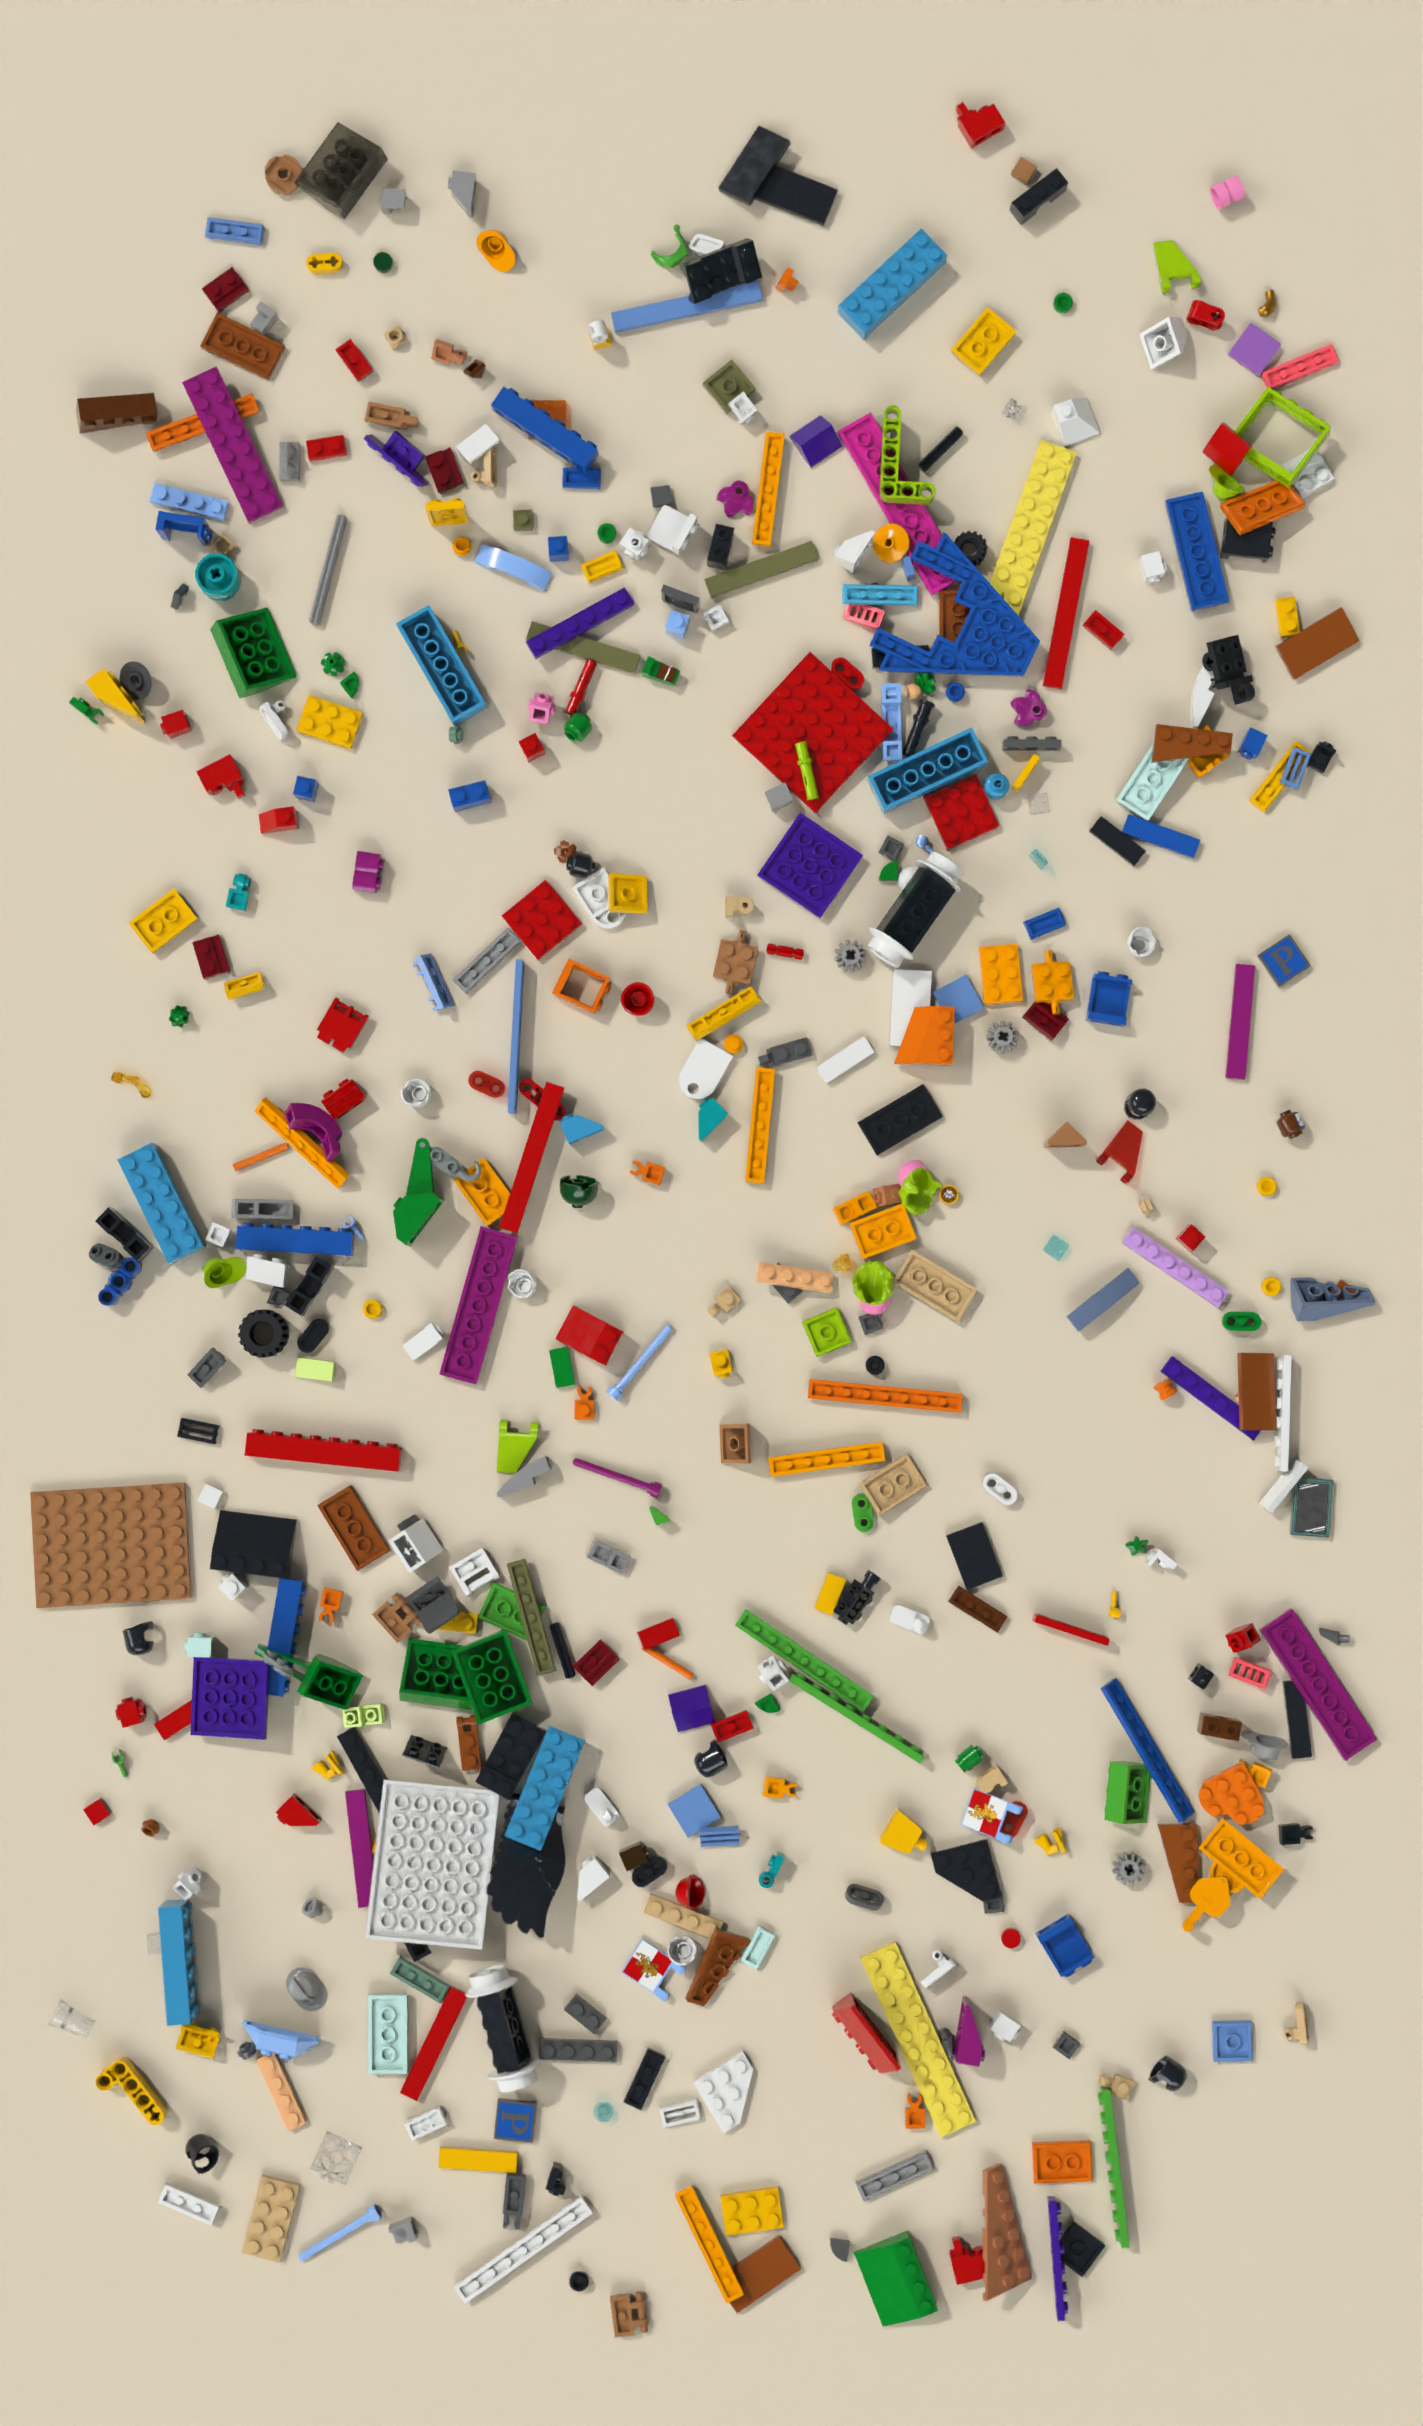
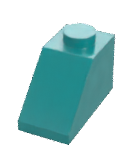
M706 1098L699 1105L701 1108L698 1111L699 1140L701 1142L728 1116V1113L713 1098L710 1100Z

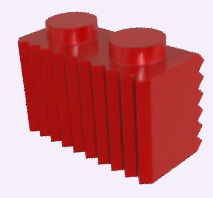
M347 1078L338 1084L340 1088L334 1092L330 1090L323 1095L324 1099L321 1102L335 1121L367 1099L353 1079L348 1080Z

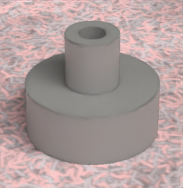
M314 1897L308 1898L302 1907V1913L309 1918L320 1916L323 1912L321 1902Z

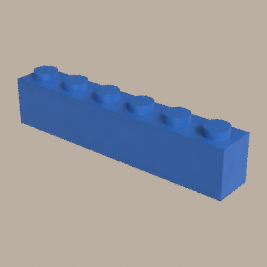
M503 386L491 404L492 411L584 473H587L599 456L597 446L589 440L586 442L581 439L582 436L575 430L570 431L565 428L566 425L557 419L555 421L550 418V414L544 409L538 410L535 408V404L527 398L525 400L522 399L514 389H507Z
M243 1223L242 1226H237L236 1249L353 1256L355 1233L350 1232L349 1228H338L337 1232L331 1231L330 1227H319L318 1231L311 1230V1226H300V1229H292V1225H281V1228H273V1224H262V1227H254V1223Z
M279 1578L268 1647L292 1656V1654L296 1653L297 1643L294 1641L295 1635H299L301 1624L298 1623V1618L303 1614L304 1604H301L302 1596L305 1597L307 1585H304L305 1580ZM288 1661V1666L293 1668L294 1663ZM270 1665L269 1695L283 1697L286 1692H289L291 1681H288L287 1676L273 1669L274 1666Z

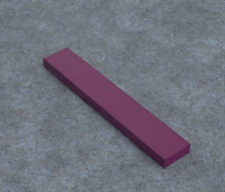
M1235 964L1225 1078L1245 1080L1255 965Z
M365 1789L345 1791L356 1892L358 1908L369 1907L374 1865Z

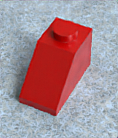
M294 806L276 808L259 814L261 834L299 829L297 810Z
M295 1793L275 1812L278 1815V1820L288 1826H317L321 1822V1819Z

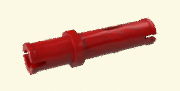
M586 659L574 691L570 693L571 698L564 711L566 714L572 716L574 713H577L581 702L584 701V694L597 667L596 662Z

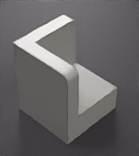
M382 188L381 209L383 214H391V209H404V201L406 200L405 189Z
M260 301L256 307L258 314L250 325L253 329L266 336L277 322L278 316L275 311Z
M786 783L765 792L772 812L793 803V798Z
M412 2216L392 2223L388 2228L389 2233H393L396 2243L408 2240L409 2243L417 2241L418 2232Z

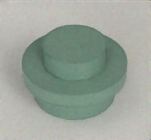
M455 725L449 729V741L459 744L463 740V729H460L459 725Z

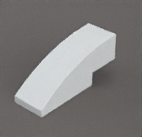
M1203 666L1195 680L1191 695L1190 722L1191 728L1194 729L1198 728L1215 694L1208 690L1212 683L1210 679L1214 678L1213 671L1209 672Z

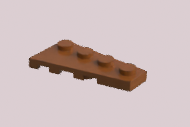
M1156 724L1151 763L1230 754L1233 733Z
M1157 1824L1178 1902L1194 1903L1190 1898V1891L1198 1881L1197 1824Z
M715 1928L685 1997L687 2002L701 2006L706 2005L718 1988L719 1981L722 1977H726L732 1963L738 1960L742 1949L751 1942L748 1937Z

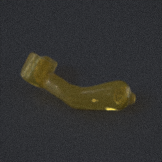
M120 1072L112 1074L111 1080L120 1084L122 1080L135 1085L141 1097L148 1098L151 1095L150 1088L140 1078Z

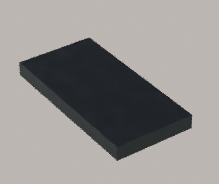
M758 126L718 187L719 191L751 206L790 146V140Z
M776 166L755 200L824 227L838 189Z
M922 1084L857 1122L877 1156L943 1116L926 1087Z

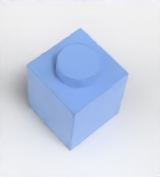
M671 610L665 627L666 633L684 639L690 622V616Z

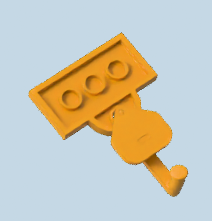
M1223 1818L1199 1846V1849L1211 1858L1213 1863L1210 1867V1878L1199 1879L1190 1891V1898L1197 1904V1907L1182 1923L1183 1930L1186 1932L1192 1931L1195 1922L1204 1911L1211 1917H1220L1230 1906L1229 1893L1239 1892L1244 1887L1261 1899L1284 1870L1283 1867Z

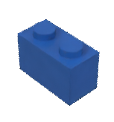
M485 780L448 789L454 812L492 803Z

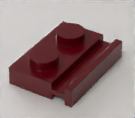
M231 267L204 286L202 291L219 313L249 292V289L233 267Z
M450 447L425 456L438 494L464 484Z
M219 934L192 942L204 980L221 975L222 973L231 972Z
M1035 1001L1022 1016L1024 1020L1051 1041L1069 1020L1061 1012L1060 1014L1052 1015L1051 1004L1046 1002L1035 1003Z
M600 1639L573 1667L593 1686L620 1658Z

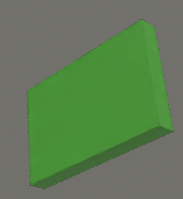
M494 1582L478 1618L527 1640L514 1591ZM538 1602L542 1616L546 1606Z

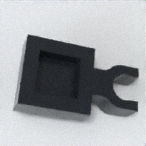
M1298 1823L1280 1824L1279 1844H1301L1300 1838L1313 1839V1836L1306 1835V1831L1313 1829V1826L1305 1825L1300 1828Z

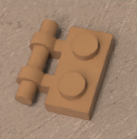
M396 1592L392 1596V1599L396 1602L395 1605L391 1606L386 1601L372 1615L391 1637L399 1643L413 1630L408 1623L412 1620L417 1626L421 1623V1620L415 1610L413 1611L406 1603L405 1597H401ZM399 1608L408 1615L405 1619L398 1614L397 1610Z
M643 2291L635 2292L636 2300L630 2301V2293L610 2296L615 2337L634 2335V2327L640 2326L641 2333L648 2332L647 2324H649V2319L646 2316L645 2307L647 2304ZM632 2309L638 2310V2318H633Z

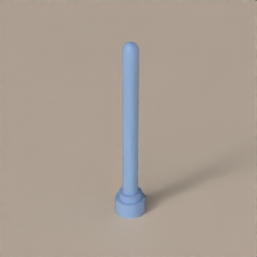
M667 1325L619 1383L609 1387L606 1392L614 1399L619 1401L623 1396L624 1387L673 1330L671 1325Z
M376 2204L368 2207L365 2215L300 2253L298 2259L304 2261L368 2221H378L382 2218L379 2207Z

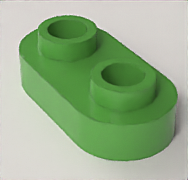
M859 1493L852 1499L854 1525L857 1530L868 1532L874 1525L872 1505L865 1494ZM859 1500L865 1501V1505L863 1507L858 1506ZM862 1519H866L868 1521V1524L866 1526L861 1525L860 1522Z

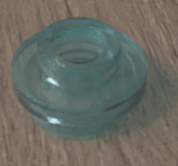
M600 2102L594 2107V2117L598 2121L606 2122L611 2119L613 2108L609 2103ZM600 2109H606L607 2113L601 2114Z

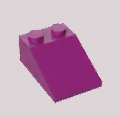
M963 1996L953 2055L956 2063L979 2067L980 2061H984L985 2050L981 2044L966 1996Z

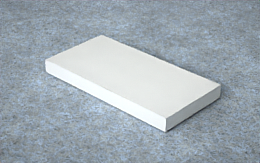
M893 970L890 1046L901 1045L914 1008L930 1006L932 971Z

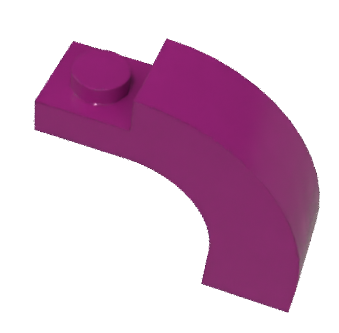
M290 1103L285 1111L288 1128L304 1129L314 1133L321 1141L326 1161H334L340 1153V1143L338 1141L342 1136L337 1122L327 1112L314 1105Z

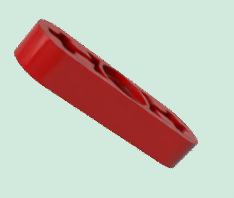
M531 1079L522 1080L519 1085L521 1094L538 1107L537 1098L539 1095H542L544 1089ZM531 1083V1088L535 1092L537 1088L540 1090L535 1094L534 1099L530 1098L533 1096L530 1091L524 1092V1084L528 1085ZM561 1103L559 1107L562 1108V1115H557L555 1121H560L566 1116V1109Z

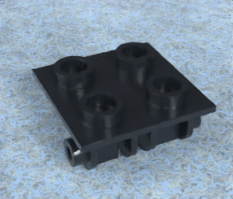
M411 1735L402 1756L439 1769L447 1747L424 1740L422 1737Z

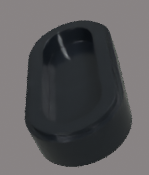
M324 1319L313 1320L299 1337L297 1342L298 1348L305 1353L313 1352L328 1334V1322Z

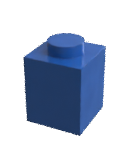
M567 536L548 537L550 562L569 561Z
M1250 727L1238 752L1246 759L1255 760L1268 735Z
M297 775L293 795L298 799L315 802L319 783L315 779Z

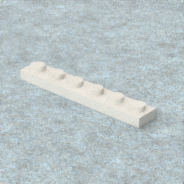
M1280 1355V1359L1277 1360V1370H1280V1378H1277L1276 1388L1279 1390V1397L1276 1398V1409H1279V1414L1276 1417L1278 1436H1275L1277 1455L1274 1456V1466L1277 1467V1471H1288L1292 1355Z

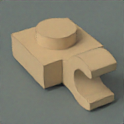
M727 1286L714 1297L717 1303L708 1310V1313L713 1317L722 1308L725 1312H728L741 1299L730 1286Z
M1116 2073L1113 2079L1100 2074L1098 2080L1101 2086L1110 2088L1112 2095L1129 2100L1135 2082L1133 2079Z

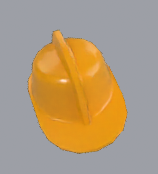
M491 229L479 234L476 241L477 248L489 264L500 272L511 270L515 264V254L509 246L505 234Z

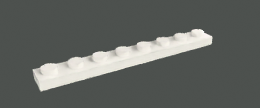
M581 2195L454 2285V2289L466 2304L590 2216L593 2210Z

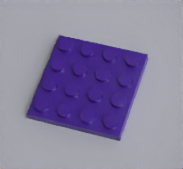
M799 813L757 874V877L820 919L863 855L802 813Z
M194 1657L190 1735L267 1739L270 1665L263 1660Z

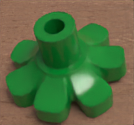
M334 652L333 656L331 653L325 654L326 659L321 660V665L325 666L323 671L325 674L331 672V676L336 677L337 671L340 673L344 671V667L341 665H345V659L340 658V654Z
M925 672L923 675L918 673L915 676L914 683L919 685L921 692L924 690L925 694H930L936 690L934 686L936 681L932 674Z

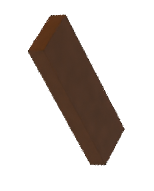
M959 1585L948 1601L997 1633L1008 1617Z

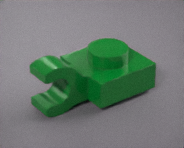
M72 697L69 701L74 708L87 716L94 724L99 723L94 719L95 714L104 716L100 709H90L88 707L90 704L81 697L79 700Z

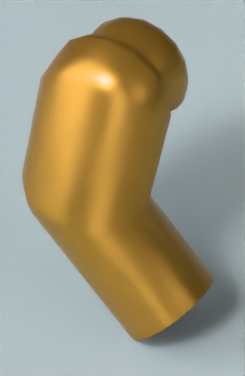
M1274 290L1265 292L1266 303L1259 307V316L1268 317L1276 309Z

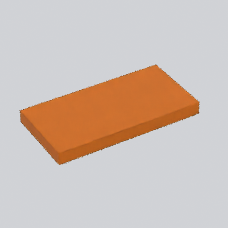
M1277 480L1225 501L1220 505V509L1239 535L1295 513L1305 507V503L1293 486L1289 489Z

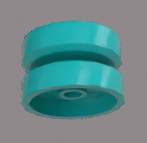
M220 553L209 554L203 557L197 564L195 570L196 581L203 593L210 599L225 601L232 598L238 592L241 584L240 573L233 561L226 555Z

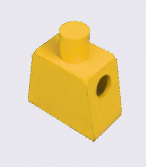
M899 1808L896 1809L879 1838L881 1844L910 1854L913 1847L923 1852L928 1845V1841L920 1837L923 1831L922 1828Z

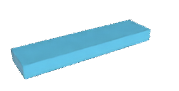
M843 584L842 604L918 605L917 586Z

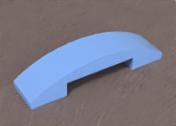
M483 544L474 561L489 569L494 568L527 582V584L545 591L552 575L548 570L528 560Z
M901 683L882 684V719L894 729L882 742L883 761L902 760Z

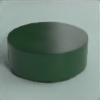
M380 252L375 255L373 264L378 272L386 273L391 270L393 261L388 253Z

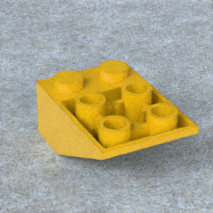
M103 668L85 681L95 696L105 706L136 721L145 722L142 718L143 712L134 701L130 702L133 700L123 686L119 687L122 684L111 671L107 672Z

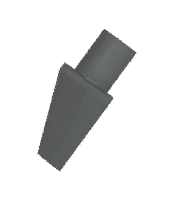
M1319 1628L1321 1636L1340 1646V1642H1350L1349 1635H1340L1339 1631Z
M944 2027L939 2032L943 2038L941 2043L949 2059L953 2056L954 2034L950 2035L946 2027Z

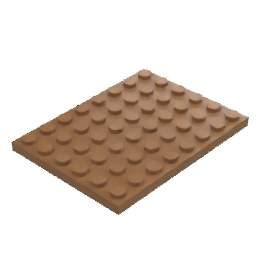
M185 1482L30 1492L36 1608L192 1598Z

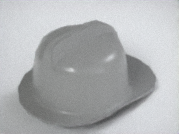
M1243 1731L1241 1733V1736L1251 1743L1252 1752L1259 1759L1275 1761L1278 1759L1281 1749L1287 1746V1742L1284 1739L1276 1736L1263 1735L1252 1731Z
M304 1967L296 1968L289 1973L286 1980V1988L296 2003L307 2011L320 2009L326 2001V1990L316 1976Z

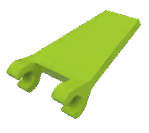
M1173 240L1153 243L1162 294L1170 292L1171 280L1190 278L1192 289L1200 287L1201 279L1198 271Z
M500 1420L497 1472H517L538 1437L539 1422L530 1423V1433L507 1432L508 1420Z

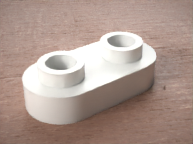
M990 1473L983 1478L982 1484L984 1489L1002 1504L1011 1505L1017 1500V1491L997 1474ZM994 1479L995 1485L989 1486V1480ZM1006 1491L1010 1492V1497L1008 1499L1004 1498V1493Z

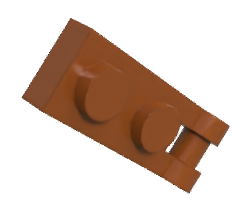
M470 1715L467 1718H463V1716L456 1717L462 1771L482 1769L478 1726L475 1715ZM471 1725V1730L464 1731V1726Z

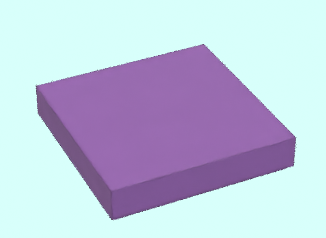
M1250 323L1230 350L1228 356L1259 377L1281 344Z

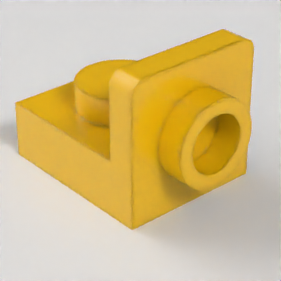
M728 1349L709 1353L714 1376L718 1375L719 1379L729 1377V1373L733 1372Z

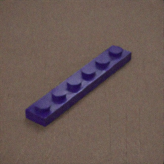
M624 587L527 640L526 645L536 660L634 606V602Z
M1171 1356L1160 1370V1372L1254 1441L1261 1432L1259 1430H1240L1239 1405L1175 1357Z
M1047 2196L1057 2321H1065V2314H1068V2302H1064L1063 2294H1067L1066 2281L1062 2282V2274H1065V2262H1061L1060 2254H1064L1063 2242H1059V2234H1062V2223L1058 2222L1057 2214H1061L1060 2202H1056L1055 2196Z

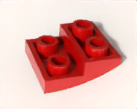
M1223 422L1207 443L1203 453L1232 476L1253 446Z

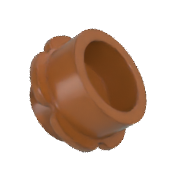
M153 1819L143 1821L141 1830L145 1835L154 1837L159 1833L160 1827L157 1821Z

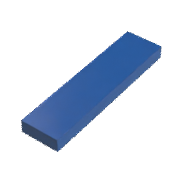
M1129 814L1122 830L1125 835L1192 859L1195 857L1200 843V839Z

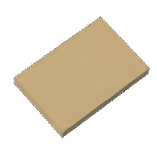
M908 1453L859 1483V1486L879 1517L928 1486Z

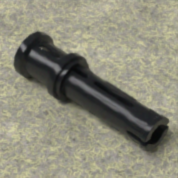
M919 699L918 701L920 704L916 714L913 715L914 723L902 752L904 756L910 757L915 754L923 729L930 721L928 718L931 710L935 707V704L924 699Z

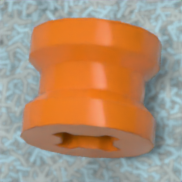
M1170 1378L1163 1380L1153 1387L1155 1391L1159 1392L1161 1401L1177 1392V1389L1172 1386Z

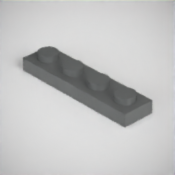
M540 2038L539 2059L616 2062L617 2041Z

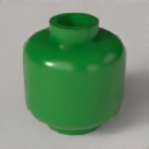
M574 713L564 724L565 736L573 742L583 741L592 730L591 719L584 713Z

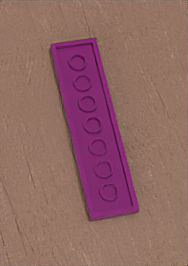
M217 366L182 382L248 523L283 508Z
M480 1227L439 1375L477 1385L518 1236Z
M1292 1608L1259 1629L1344 1761L1377 1740Z

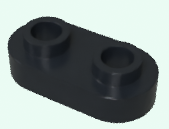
M656 1855L650 1858L647 1863L638 1866L632 1873L633 1883L638 1887H645L659 1878L667 1870L666 1859ZM660 1862L661 1867L655 1868L654 1863ZM644 1873L645 1878L639 1879L638 1874Z

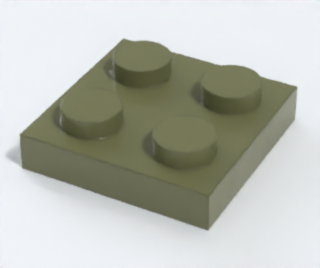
M732 359L702 383V386L726 414L732 410L728 403L744 391L748 397L756 391V388Z

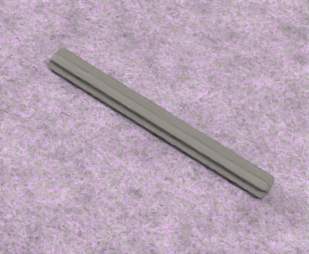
M337 515L309 618V622L313 625L320 624L347 521L346 516Z

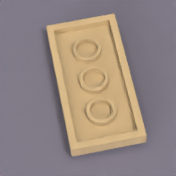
M914 1250L910 1251L893 1279L895 1285L956 1322L959 1321L978 1290Z
M262 2175L242 2253L280 2263L300 2184Z

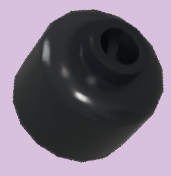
M574 852L572 856H568L566 870H569L571 876L585 879L590 873H594L595 862H592L591 855Z

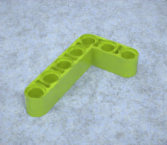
M890 405L885 409L883 417L880 498L886 503L928 505L934 500L936 492L934 485L928 482L898 481L901 410L895 405ZM893 413L897 418L891 420L887 415ZM893 432L896 437L891 439L886 434ZM887 451H893L895 453V456L888 457L885 453ZM886 470H892L894 472V475L887 476L884 472ZM889 488L893 491V494L886 495L883 491ZM908 489L912 492V495L905 496L902 491ZM927 490L931 493V496L924 497L921 492Z

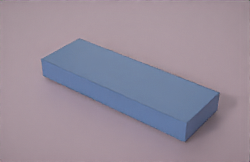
M208 217L205 237L208 239L262 246L265 227L261 224Z

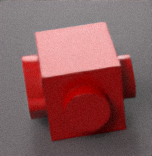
M1253 1623L1237 1627L1225 1635L1228 1646L1231 1647L1233 1653L1251 1648L1261 1641Z
M132 1696L121 1699L122 1703L117 1705L115 1713L117 1719L121 1721L122 1728L145 1721L144 1718L147 1717V1711L142 1699L139 1700L137 1698L133 1700Z

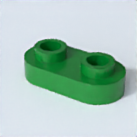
M1227 1312L1222 1317V1325L1229 1331H1255L1261 1326V1318L1255 1312ZM1229 1318L1234 1319L1233 1325L1228 1323ZM1249 1318H1252L1254 1321L1252 1325L1247 1323Z

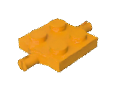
M1052 950L1044 951L1046 962L1031 965L1035 1003L1046 1002L1051 1004L1052 1015L1060 1014V1002L1074 999L1070 961H1053Z

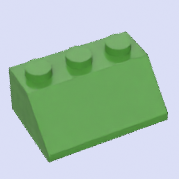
M1111 1761L1108 1769L1109 1777L1106 1789L1107 1797L1104 1820L1120 1824L1146 1823L1151 1774L1144 1763Z

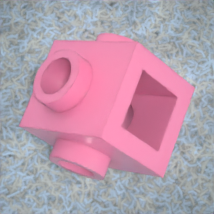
M536 692L534 698L530 699L528 704V710L530 711L529 721L548 724L550 716H554L556 711V705L553 704L554 696Z

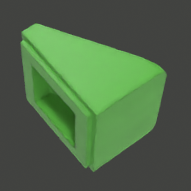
M650 1506L649 1509L656 1525L670 1520L658 1509Z

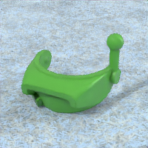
M674 225L673 227L677 233L676 237L680 242L678 250L669 256H660L654 251L650 254L654 261L663 268H674L685 256H689L680 233L679 225Z

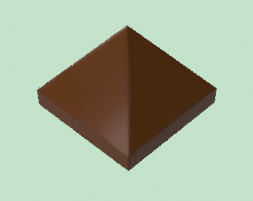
M476 359L463 373L471 378H482L485 364Z

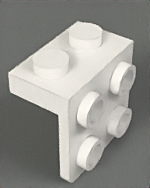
M664 505L649 530L647 537L649 540L680 556L682 550L685 551L689 545L690 540L688 539L690 535L695 534L699 526L697 516L690 513L688 517Z

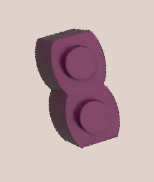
M357 851L352 883L353 890L376 893L377 889L380 890L382 878H379L380 870L383 871L384 859H382L381 854Z

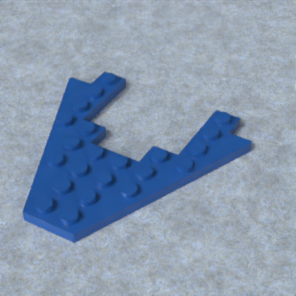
M943 533L936 548L918 541L910 560L961 583L954 602L971 610L955 643L937 635L930 652L877 628L869 646L886 654L879 671L1023 677L1040 640L946 533Z

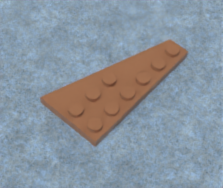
M999 2163L983 2170V2196L985 2197V2209H983V2217H985V2228H983V2260L985 2261V2273L983 2274V2282H985L984 2301H989L1032 2279L1003 2165Z

